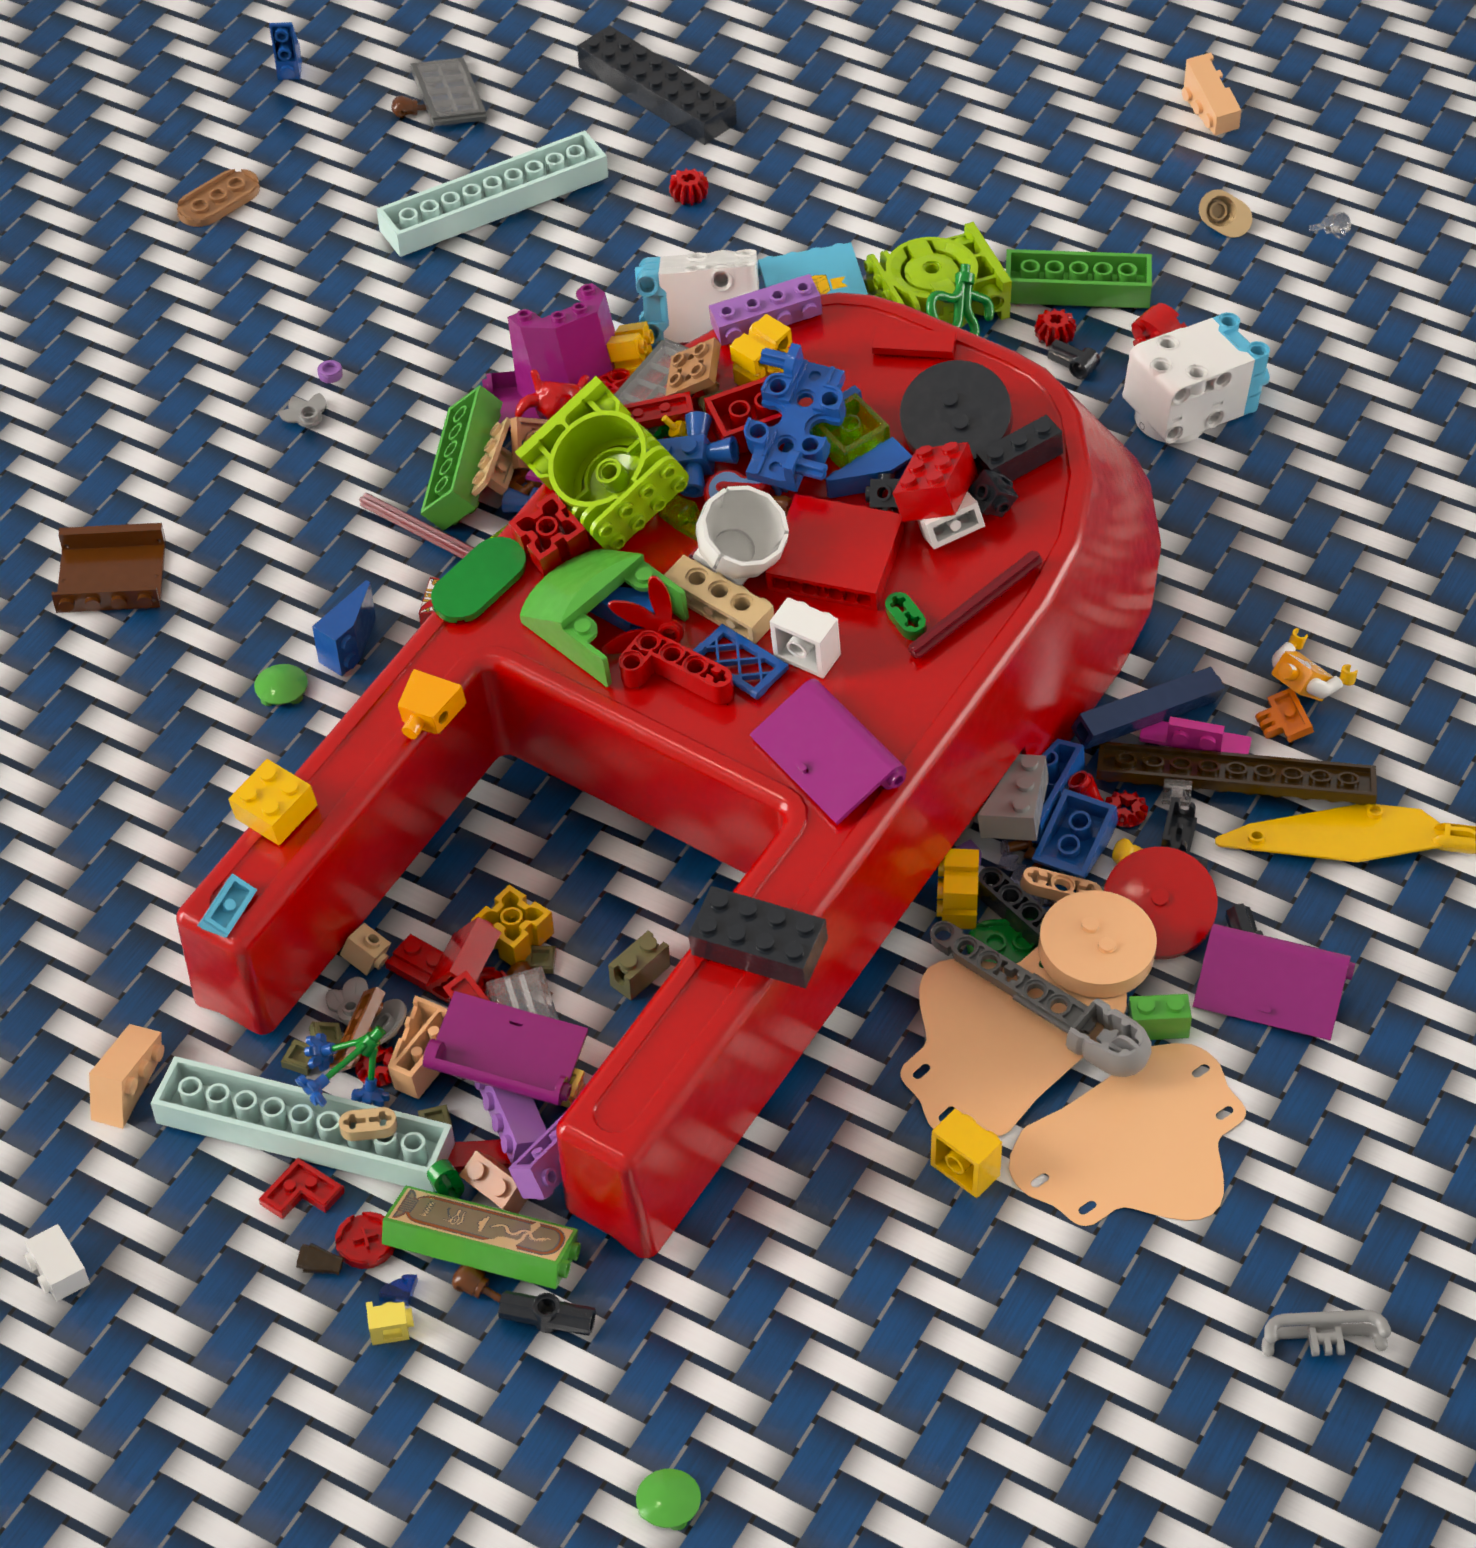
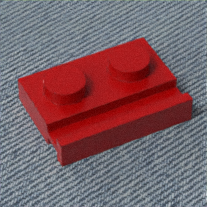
M409 934L394 950L393 956L385 961V966L390 971L428 991L425 989V986L443 951Z

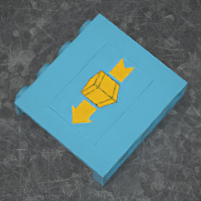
M837 243L829 247H815L808 251L789 252L786 255L767 256L758 260V276L762 275L765 287L810 274L820 294L841 292L868 295L852 243Z

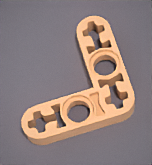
M1038 867L1025 869L1020 880V887L1026 893L1054 901H1059L1075 893L1073 892L1074 890H1076V893L1090 890L1102 891V888L1093 881ZM1055 885H1062L1066 887L1068 891H1061L1057 889Z

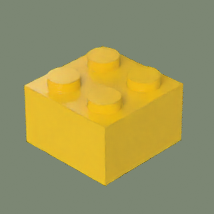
M266 759L228 799L234 816L238 821L278 846L317 806L310 784L269 759Z
M955 1108L932 1130L930 1165L975 1198H978L1000 1176L1002 1141L994 1132L987 1131L978 1125L970 1115L963 1114Z

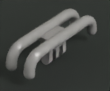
M1372 1310L1279 1314L1269 1319L1264 1327L1262 1352L1265 1356L1270 1357L1275 1352L1274 1344L1278 1340L1309 1338L1312 1356L1320 1355L1319 1345H1323L1325 1356H1332V1344L1336 1346L1337 1355H1345L1343 1336L1362 1335L1371 1337L1375 1342L1376 1348L1379 1351H1385L1388 1347L1386 1338L1391 1335V1328L1387 1319L1382 1314Z

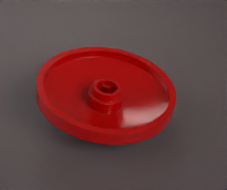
M1149 847L1133 852L1114 867L1104 886L1103 891L1115 893L1133 901L1151 919L1157 936L1154 957L1157 960L1180 957L1194 950L1208 936L1216 919L1218 897L1211 875L1197 859L1178 849Z

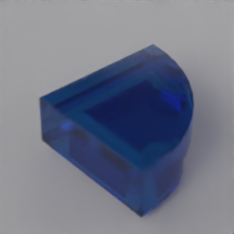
M405 1274L401 1276L402 1278L386 1283L378 1294L379 1301L404 1302V1305L409 1307L418 1282L417 1275Z

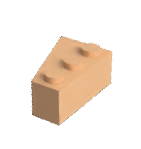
M129 1024L89 1072L90 1113L92 1121L124 1128L158 1062L161 1061L164 1055L161 1032Z

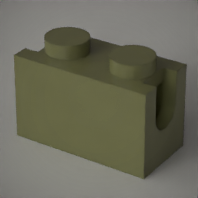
M649 930L646 931L608 965L610 986L629 1000H633L670 967L669 945L665 942L659 945L653 937V933Z

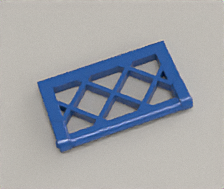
M721 624L709 637L693 649V651L703 656L707 652H716L717 661L715 662L723 666L738 665L739 674H732L733 685L756 700L765 694L767 689L789 669L787 663L724 624ZM723 637L733 642L730 644L718 645V642ZM739 649H744L755 657L740 658ZM736 650L737 659L719 660V651ZM758 663V673H741V665ZM761 663H767L774 669L762 672ZM760 679V682L755 687L745 682V680Z

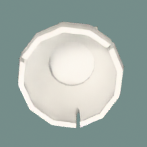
M751 486L723 488L708 499L703 506L696 524L698 549L692 558L713 572L723 574L727 580L734 584L743 586L748 578L759 576L781 558L789 536L785 511L770 494Z

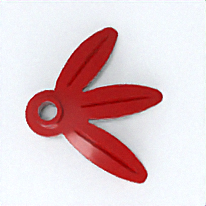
M650 576L648 579V594L655 614L633 602L613 600L608 603V607L616 615L644 629L627 631L613 637L602 645V653H623L636 636L646 630L655 631L677 643L682 640L683 627L677 620L672 619L670 594L659 577ZM672 629L675 632L672 634H667L664 630Z

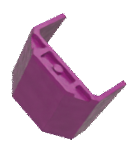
M593 283L584 284L576 291V298L581 302L575 303L564 310L555 311L544 318L527 309L520 310L516 314L507 317L517 392L520 396L524 397L535 393L530 371L533 369L539 372L541 381L578 384L579 379L583 375L590 377L587 382L588 384L595 376L599 377L615 369L614 362H611L606 345L610 338L615 336L605 292Z

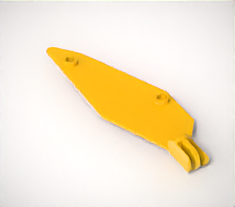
M1355 804L1250 823L1217 836L1215 844L1225 848L1348 862H1363L1430 849L1475 854L1476 826L1440 823L1422 809L1380 804Z

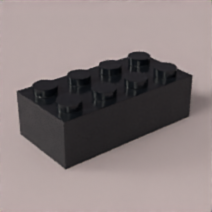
M711 886L688 934L692 955L806 989L828 940L826 919Z

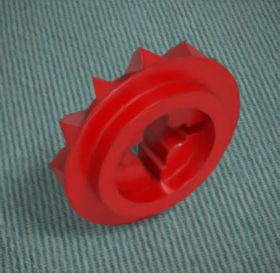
M1125 789L1122 793L1114 791L1111 797H1106V803L1117 806V826L1134 827L1146 819L1148 806L1146 805L1145 798L1138 797L1137 792L1130 794ZM1121 804H1124L1126 807L1131 806V809H1121Z
M381 1045L378 1046L376 1063L382 1060L384 1066H377L375 1068L377 1087L392 1083L388 1070V1065L394 1052L392 1047L383 1048ZM361 1054L359 1061L355 1065L357 1077L364 1084L365 1078L368 1077L369 1057Z

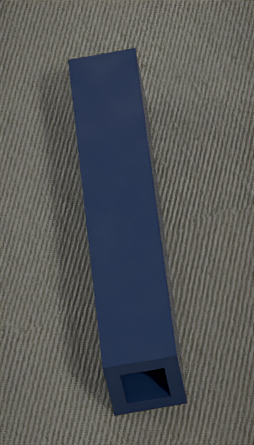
M1208 667L1080 713L1071 729L1081 745L1084 746V750L1170 719V716L1176 717L1214 703L1225 687L1213 668Z

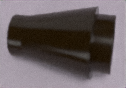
M310 1243V1245L302 1244L296 1268L303 1269V1273L340 1275L344 1257L337 1256L313 1243Z

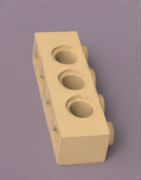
M683 555L664 574V576L685 591L688 608L717 625L724 624L754 644L770 629V620L774 616V609L767 599L757 597L744 586L734 584L727 580L723 574L713 572L704 567L700 562Z

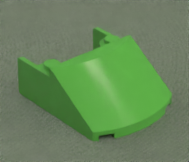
M600 548L573 557L548 573L527 597L521 609L520 620L522 624L608 687L612 684L608 659L602 652L589 644L596 638L598 633L597 624L586 615L624 582L638 591L647 592L649 577L657 576L668 589L672 603V613L684 622L689 618L685 591L646 563L643 554Z

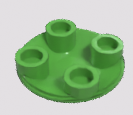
M278 664L263 670L257 676L254 688L257 696L261 699V703L265 706L287 703L297 704L303 700V694L308 686V679L304 671L299 667L290 664Z
M661 1469L651 1473L641 1482L636 1494V1504L641 1518L654 1526L671 1528L676 1531L685 1528L687 1522L697 1513L701 1503V1493L696 1481L689 1474L677 1469Z

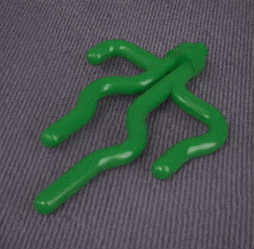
M961 264L960 272L955 274V291L947 293L936 290L930 293L926 302V312L928 315L939 319L936 302L940 300L946 303H954L952 325L961 328L964 316L969 324L970 332L979 336L980 328L977 318L972 311V300L983 304L986 321L993 319L994 305L989 296L972 290L975 275L970 272L971 265Z

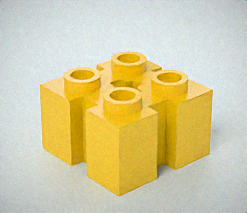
M765 314L760 320L751 325L748 335L744 333L736 338L730 345L731 360L734 362V383L741 386L780 371L784 373L781 368L761 364L762 349L769 348L788 353V347L792 343L791 328Z
M647 321L619 325L614 332L615 336H612L607 342L611 362H614L615 369L625 368L629 370L631 376L653 351L651 344H654V333L649 329Z
M950 849L938 866L937 899L943 900H937V917H942V921H948L960 929L973 930L976 928L979 850Z
M508 885L494 898L495 906L492 909L485 906L471 919V921L477 917L485 919L501 932L493 949H498L499 958L511 966L516 962L526 960L527 956L531 953L532 945L541 946L554 934L552 912L536 901L531 905L527 904L526 895L511 885Z

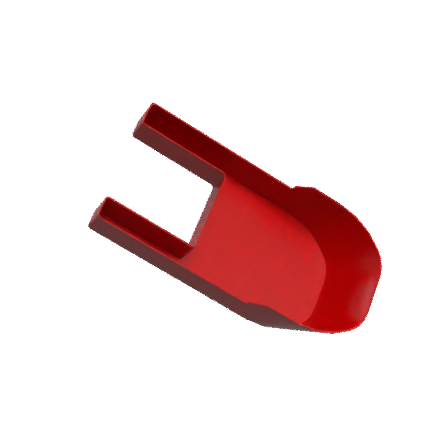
M841 292L820 294L821 315L787 325V327L791 328L792 343L801 345L805 360L844 370L846 379L841 391L844 392L855 385L862 392L863 410L843 421L842 425L836 426L833 430L819 436L827 437L828 442L831 444L830 453L825 462L828 465L826 478L832 472L840 470L851 463L856 457L864 455L877 444L885 442L891 437H894L913 456L914 453L906 443L900 422V406L903 395L910 383L921 372L938 363L952 360L978 363L990 369L1001 379L1008 391L1012 406L1013 424L1011 433L1047 414L1062 431L1063 454L1012 481V488L1019 497L1003 517L981 513L985 527L941 547L933 549L923 538L917 520L904 522L905 533L877 611L768 590L766 571L757 577L748 578L743 586L757 597L767 599L773 605L774 615L787 597L796 601L805 602L814 609L828 612L835 618H838L841 655L824 678L787 663L789 669L758 700L734 685L733 699L726 704H716L655 672L640 687L630 688L625 686L621 680L618 663L622 653L604 654L608 659L612 684L606 687L521 623L520 613L527 597L544 578L543 574L533 564L530 554L527 553L525 554L526 569L522 577L476 619L468 622L457 620L458 623H450L441 619L433 611L296 771L295 776L311 785L317 806L280 846L248 827L183 903L176 914V922L195 1003L199 1007L223 1014L254 1033L260 1035L271 1033L340 951L347 938L358 929L495 760L503 755H512L745 873V876L733 890L734 893L826 919L828 940L806 989L692 955L691 948H689L558 1121L556 1136L565 1205L568 1211L609 1234L640 1258H651L660 1251L1020 752L1024 755H1042L1057 739L1071 741L1075 735L1071 729L1073 723L1080 713L1094 709L1117 677L1152 610L1161 553V539L1150 481L1137 458L1046 368L1016 351L907 305L874 295ZM875 327L956 332L953 358L872 354ZM714 329L684 346L691 348L700 342H705L714 337L718 340ZM732 343L723 345L720 348L716 381L720 384L718 386L719 390H723V392L739 386L734 383V362L731 360L730 345ZM664 356L657 365L669 369L671 356ZM652 369L643 380L659 385L666 375ZM638 385L630 395L644 401L653 390ZM702 390L696 392L691 397L694 411H701L697 398L705 396ZM659 393L656 398L664 397L665 395ZM806 397L801 399L798 404L802 407H807L813 403V399ZM625 400L622 404L625 405L631 402ZM710 427L707 438L713 443L717 439ZM783 443V444L780 445V447H779V450H780L781 452H782V450H783V447H784V444H785V443ZM750 451L740 453L737 464L715 462L714 473L730 469L746 476V470L753 454ZM977 471V473H976V475H975V477H974V479H973L971 485H972V484L974 483V481L978 478V476H979V475H978V471ZM712 475L704 476L705 485L707 483L708 478ZM804 476L797 492L788 490L787 493H781V495L788 496L792 500L794 495L797 494L870 508V502H866L865 493L829 498L827 496L826 479L819 480ZM543 483L515 517L526 510L531 515L537 510L536 503L555 491L550 490ZM770 485L771 496H777ZM888 490L884 493L885 498L888 496ZM678 493L667 503L663 510L654 515L643 529L637 531L617 551L643 554L644 561L663 575L683 555L695 560L692 557L698 549L696 524L705 504L704 495L691 498ZM894 509V512L899 513V510ZM509 524L498 537L513 539ZM586 530L590 547L580 554L600 548L604 549ZM1037 551L1040 554L1043 562L1039 567L920 659L914 658L908 650L909 645L915 640H908L903 637L887 616L886 598L895 592L905 593L924 615L927 632L1027 553ZM567 554L561 558L562 563L570 560L571 556ZM626 582L621 585V587L633 588ZM894 605V607H899L902 612L904 611L903 606ZM688 608L689 618L685 622L672 613V619L677 620L684 630L683 638L679 644L691 650L702 643L719 627L716 623ZM591 612L586 614L595 621L598 629L596 638L589 644L600 652L603 644L625 632ZM910 620L908 621V626L918 627V625L914 626ZM672 629L664 630L667 634H672L675 632ZM769 629L756 645L773 655L771 629ZM723 637L718 642V645L730 644L733 642ZM739 649L740 658L755 657L746 650ZM736 650L719 651V660L737 659ZM707 652L704 655L713 661H717L716 652ZM758 663L741 665L742 674L759 672ZM761 663L762 672L774 669L767 663ZM738 665L725 666L732 674H739ZM414 669L462 685L466 704L440 733L433 734L422 730L416 739H410L402 733L405 723L402 721L398 703ZM760 679L745 680V682L755 687L760 682ZM811 679H817L907 769L906 778L899 787L885 789L880 785L838 825L749 735L799 687ZM233 873L256 888L257 891L229 935L225 938L206 931L197 925L227 879Z

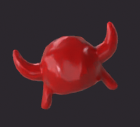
M536 369L531 370L530 374L535 393L528 394L520 399L516 406L515 417H522L527 409L535 408L540 419L549 420L587 384L590 377L583 375L579 379L578 384L541 381L539 372Z

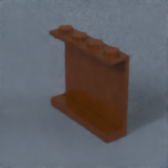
M162 523L59 528L58 536L62 553L57 592H52L51 594L56 613L160 607L166 546Z

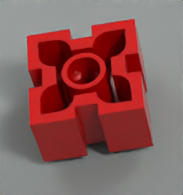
M555 492L537 502V510L531 515L526 510L508 522L513 539L524 549L525 554H530L533 564L544 577L561 565V558L567 554L573 558L590 547L586 529L573 514L569 516L567 506Z

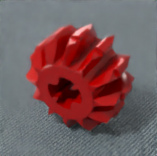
M685 168L684 171L677 170L676 174L671 175L669 192L675 202H681L682 206L686 203L693 205L694 202L701 203L702 199L707 198L709 184L707 177L704 176L702 171L697 172L695 168L692 170Z
M1055 308L1053 311L1044 310V313L1039 314L1036 319L1035 336H1037L1039 343H1046V347L1050 346L1056 339L1066 344L1072 342L1076 331V323L1072 313H1065L1064 309L1056 311Z

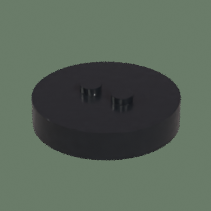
M952 360L927 368L910 383L901 401L900 422L906 443L913 453H915L916 449L926 445L936 447L943 446L949 442H968L977 467L976 452L1011 433L1013 413L1008 391L1004 383L994 372L975 362Z

